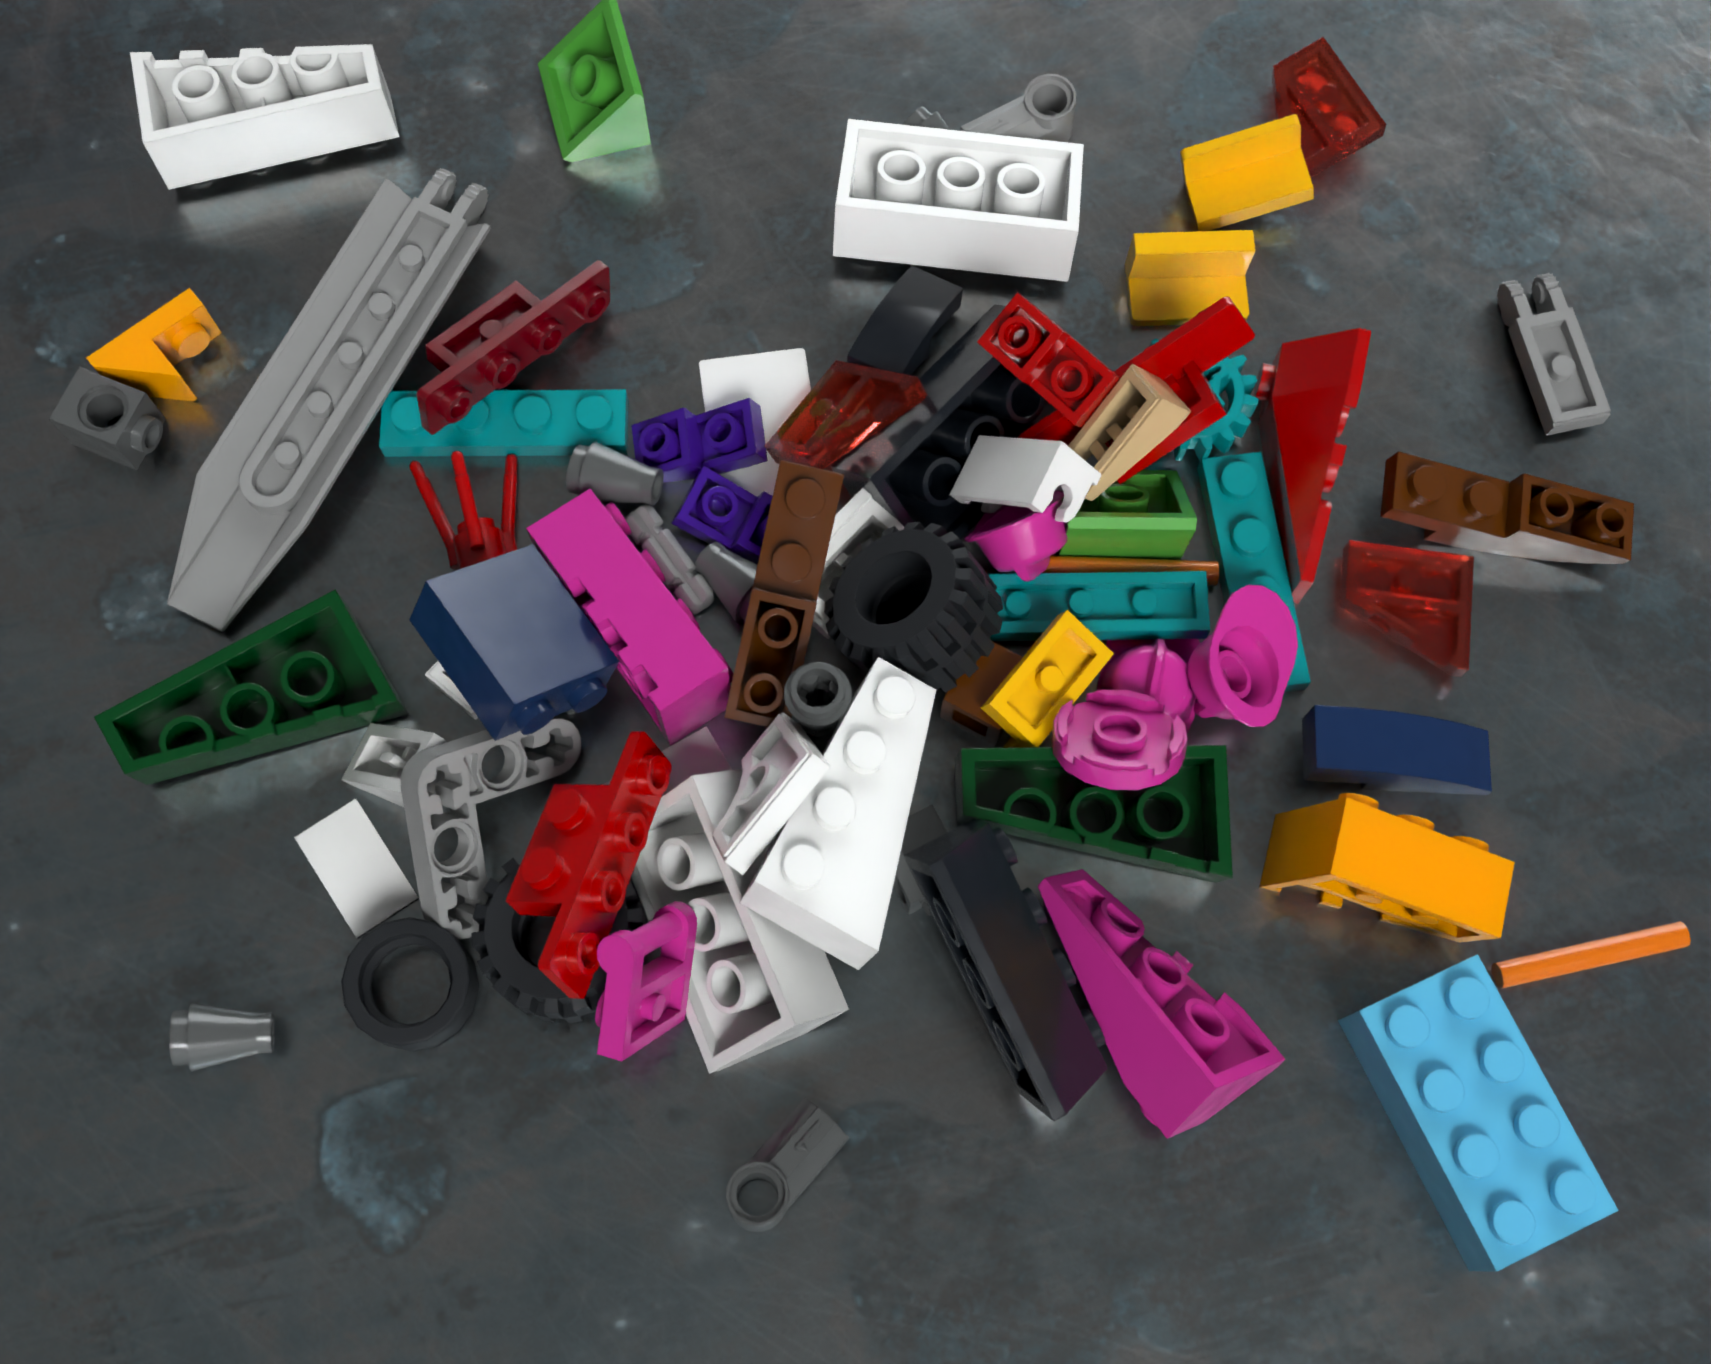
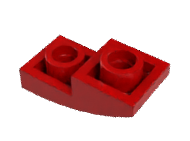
M1018 292L977 341L979 345L1020 381L1032 387L1071 423L1080 428L1121 379L1076 339Z

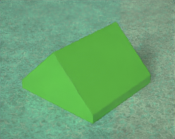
M601 0L538 63L562 159L569 162H576L651 144L644 96L617 0Z
M1142 470L1122 484L1115 481L1092 502L1084 499L1076 516L1066 523L1068 541L1062 549L1057 551V556L1181 560L1196 531L1197 517L1177 470Z

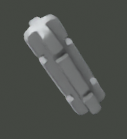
M645 504L629 513L625 520L632 532L630 536L637 545H642V549L647 550L653 557L665 577V585L670 591L675 590V599H682L693 615L710 606L714 601L713 589L702 574L696 575L695 564L671 531L665 529L662 524L664 521L653 506Z

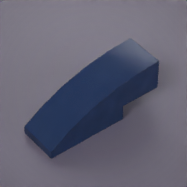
M1314 705L1302 718L1304 781L1361 783V790L1489 795L1492 792L1488 730L1429 716L1343 706Z

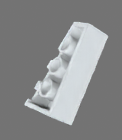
M372 44L295 47L289 56H272L265 53L263 48L240 49L239 57L208 58L204 50L180 51L179 59L155 60L152 52H130L142 141L169 190L399 137L390 91Z
M880 657L876 659L851 699L847 711L840 719L822 752L831 768L779 830L739 902L857 970L864 966L879 951L936 694V689Z

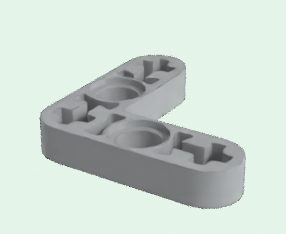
M554 716L547 725L532 734L523 735L521 731H518L494 741L487 730L424 749L414 754L405 764L401 774V792L421 910L425 920L435 922L459 940L472 937L471 933L479 931V924L473 919L476 904L485 905L489 896L483 891L488 880L476 804L562 775L570 770L576 763L581 751V737L578 729L572 722ZM550 734L555 735V743L547 747L546 755L536 752H525L524 746L534 749L546 745L550 741ZM499 745L505 755L503 768L496 777L487 780L482 772L484 755L490 748ZM437 769L445 773V780L439 781L436 784V794L427 791V784L436 780ZM442 806L451 808V812H443ZM453 827L458 834L456 851L449 859L438 862L434 854L436 839L442 831ZM443 877L450 878V883L442 881L441 879ZM457 894L465 897V903L456 907V918L454 919L448 916V910L457 905Z

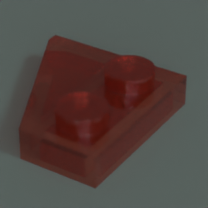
M1324 37L1273 65L1272 85L1276 120L1293 114L1298 116L1301 125V149L1310 178L1384 135L1386 123Z
M836 360L764 447L775 463L780 464V460L824 469L921 403L928 394L918 377Z
M1349 540L1343 548L1339 606L1450 676L1462 677L1469 670L1474 556Z

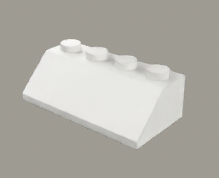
M848 119L835 203L833 256L1068 282L1079 231L1084 144Z
M742 769L692 775L662 796L648 831L646 845L640 852L631 876L649 922L653 920L654 914L660 908L674 901L688 904L694 910L697 917V932L686 1016L709 1074L804 1035L849 1010L825 951L739 903L776 837L775 835L744 875L724 862L712 838V833L725 816L738 791L743 772Z

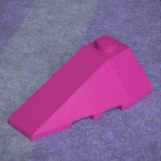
M1083 869L1045 877L1037 886L1092 1013L1103 1032L1106 1045L1124 1085L1138 1101L1143 1115L1152 1124L1157 1126L1167 1139L1204 1123L1286 1060L1238 1003L1225 992L1217 1000L1214 999L1187 975L1193 964L1178 951L1170 956L1143 937L1145 928L1142 920Z

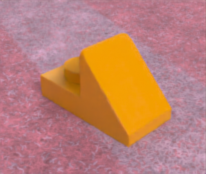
M188 288L86 357V359L99 375L143 391L149 397L196 401L197 397L174 366L185 358H191L200 354L206 349L210 341L222 334L203 303Z

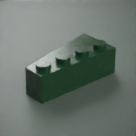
M335 589L94 716L124 774L149 785L370 725V723H378L408 715L409 713L349 606Z
M1187 745L1185 759L1177 774L1160 785L1140 790H1110L1085 783L1064 770L1053 755V747L961 748L955 757L957 823L965 824L973 819L988 822L992 830L1000 827L1005 834L1214 883L1233 878L1226 745Z

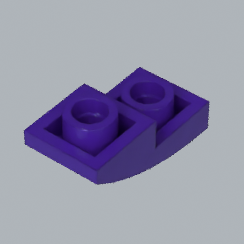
M750 398L698 415L683 407L631 425L635 460L648 466L662 469L664 474L663 483L695 479L703 466L717 474H722L768 461L761 407Z
M703 466L697 473L671 524L709 544L720 542L728 550L758 565L772 495L763 491L757 497Z

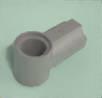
M1058 74L1037 76L1029 82L1023 96L961 126L960 131L1068 142L1073 131L1076 105L1075 88L1067 78ZM1045 110H1049V111H1054V112H1056V113H1058V114H1055V115H1044V114H1042V113H1040V112H1041V111H1045Z

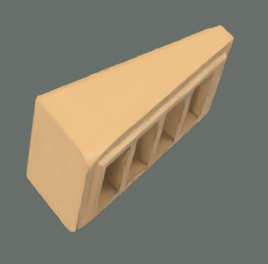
M1134 364L1128 368L1068 445L1085 461L1092 455L1098 460L1094 468L1102 475L1097 486L1091 485L1085 499L1091 502L1176 430L1191 413V410L1165 381ZM1112 438L1114 442L1108 448L1105 443Z

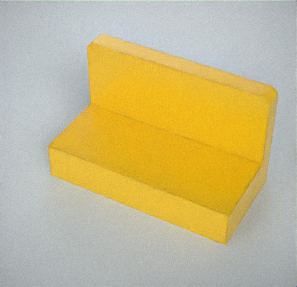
M1296 114L1199 143L1180 151L1184 186L1198 231H1211L1314 199V187L1301 149V125Z
M1253 230L1134 233L1125 261L1130 323L1133 326L1183 325L1199 312L1225 296L1231 298L1245 320H1247L1249 304L1245 275L1255 254Z
M1068 610L1057 615L981 707L986 714L1011 736L1003 748L1039 747L1053 730V720L1060 708L1072 699L1074 704L1114 655L1104 643Z

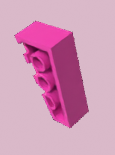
M588 489L526 528L532 544L620 661L616 667L670 746L726 710L731 689L730 683H732L734 673L721 653L716 648L713 649L702 635L699 624L682 599L676 601L663 584L666 582L665 577L647 550L640 553L627 537L632 533L631 529L613 502L604 506L594 492Z

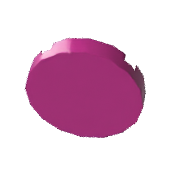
M1103 689L1087 693L1086 702L1073 706L1072 699L1060 708L1053 720V755L1064 770L1085 783L1110 790H1140L1162 784L1178 773L1185 759L1188 738L1185 723L1177 714L1176 718L1173 719L1170 715L1164 713L1165 704L1152 696L1130 690Z

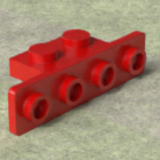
M1225 296L1202 310L1195 317L1113 371L1121 378L1128 368L1134 364L1165 381L1191 410V413L1176 430L1117 480L1119 484H1122L1227 415L1203 372L1252 341L1255 337L1252 328L1230 297ZM1056 410L1020 434L1018 438L1062 441L1068 446L1082 427L1075 426ZM1111 438L1105 443L1106 446L1109 448L1114 440Z
M645 731L630 732L609 785H553L505 900L519 915L556 917L538 961V968L569 998L584 999L593 975L600 966L597 960L598 945L603 938L609 935L617 912L624 903L627 886L640 852L646 845L648 831L662 794L669 785L672 765Z

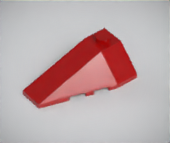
M1355 328L1282 343L1272 365L1262 363L1257 376L1253 396L1263 401L1258 425L1266 476L1294 603L1299 604L1314 583L1332 509V502L1321 499L1322 492L1330 493L1339 467L1343 464L1347 445L1335 443V439L1341 436L1350 409L1357 407L1371 330Z

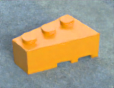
M1341 793L1336 800L1275 814L1259 887L1275 892H1280L1282 887L1293 885L1322 891L1319 904L1340 909L1343 899L1381 912L1380 921L1459 943L1501 938L1515 862L1488 852L1489 845L1486 842L1466 836L1449 837L1434 831L1435 824L1428 819L1413 815L1395 816L1378 809L1379 802L1377 800L1356 793Z

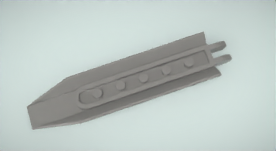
M440 168L439 171L436 170V173L431 181L429 180L419 198L414 197L413 199L392 181L384 180L196 474L167 601L170 607L223 632L306 530L489 233L490 225L486 223L477 224L488 202L489 194L486 187L477 183L468 185V188L465 189L464 194L461 195L450 213L445 211V208L456 188L457 180L456 175H454L455 173L444 168Z

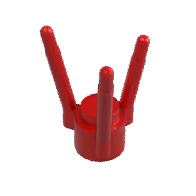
M454 451L451 454L455 482L464 521L457 525V535H455L421 463L417 460L410 462L409 468L416 481V485L446 547L451 569H462L517 550L514 535L518 459L516 455L508 454L505 459L500 529L495 527L492 518L478 517L463 453L461 451Z

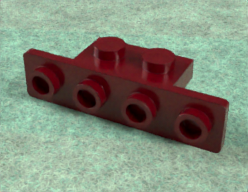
M597 260L542 301L516 280L425 345L427 360L442 373L417 391L416 395L422 427L431 435H434L449 423H456L462 420L476 403L495 389H502L508 386L521 370L540 356L549 355L560 346L563 339L586 322L596 321L610 304L609 267L602 261Z

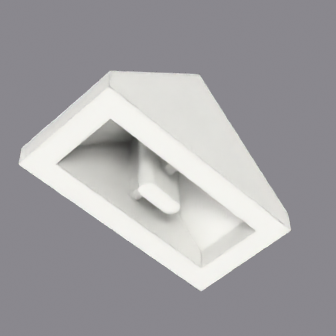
M370 723L341 780L404 807L401 792V774L405 764L414 754L446 743V741L433 732ZM437 769L436 780L427 784V791L436 794V784L439 781L445 780V773Z

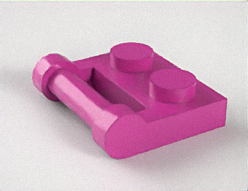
M678 901L669 903L654 914L652 921L633 931H616L603 938L599 943L597 960L601 968L607 973L605 991L598 1001L595 1013L596 1025L600 1028L598 1055L622 1062L685 1020L697 932V917L694 910L688 904ZM661 947L660 956L643 966L644 956Z

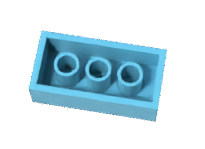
M1478 954L1338 1020L1469 1271L1497 1272L1619 1211Z

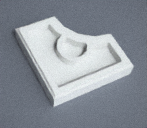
M784 712L781 715H777L741 760L743 772L738 791L725 816L712 833V838L724 862L742 875H744L831 768L801 725Z

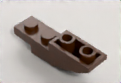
M1399 451L1385 462L1380 517L1425 528L1424 540L1468 550L1525 559L1588 564H1625L1631 561L1634 503L1526 473L1509 482Z
M780 460L724 718L768 727L777 715H781L782 712L792 718V714L785 704L784 688L789 676L797 668L804 665L844 474Z

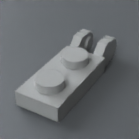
M1553 273L1537 275L1532 282L1533 302L1536 304L1535 308L1538 314H1532L1526 294L1524 295L1523 293L1524 289L1521 287V283H1518V280L1499 284L1498 294L1496 295L1498 298L1497 303L1501 310V317L1504 324L1509 327V335L1546 436L1600 425L1611 416L1610 406L1573 307L1568 308L1561 287L1559 288V281L1556 280V276H1553Z

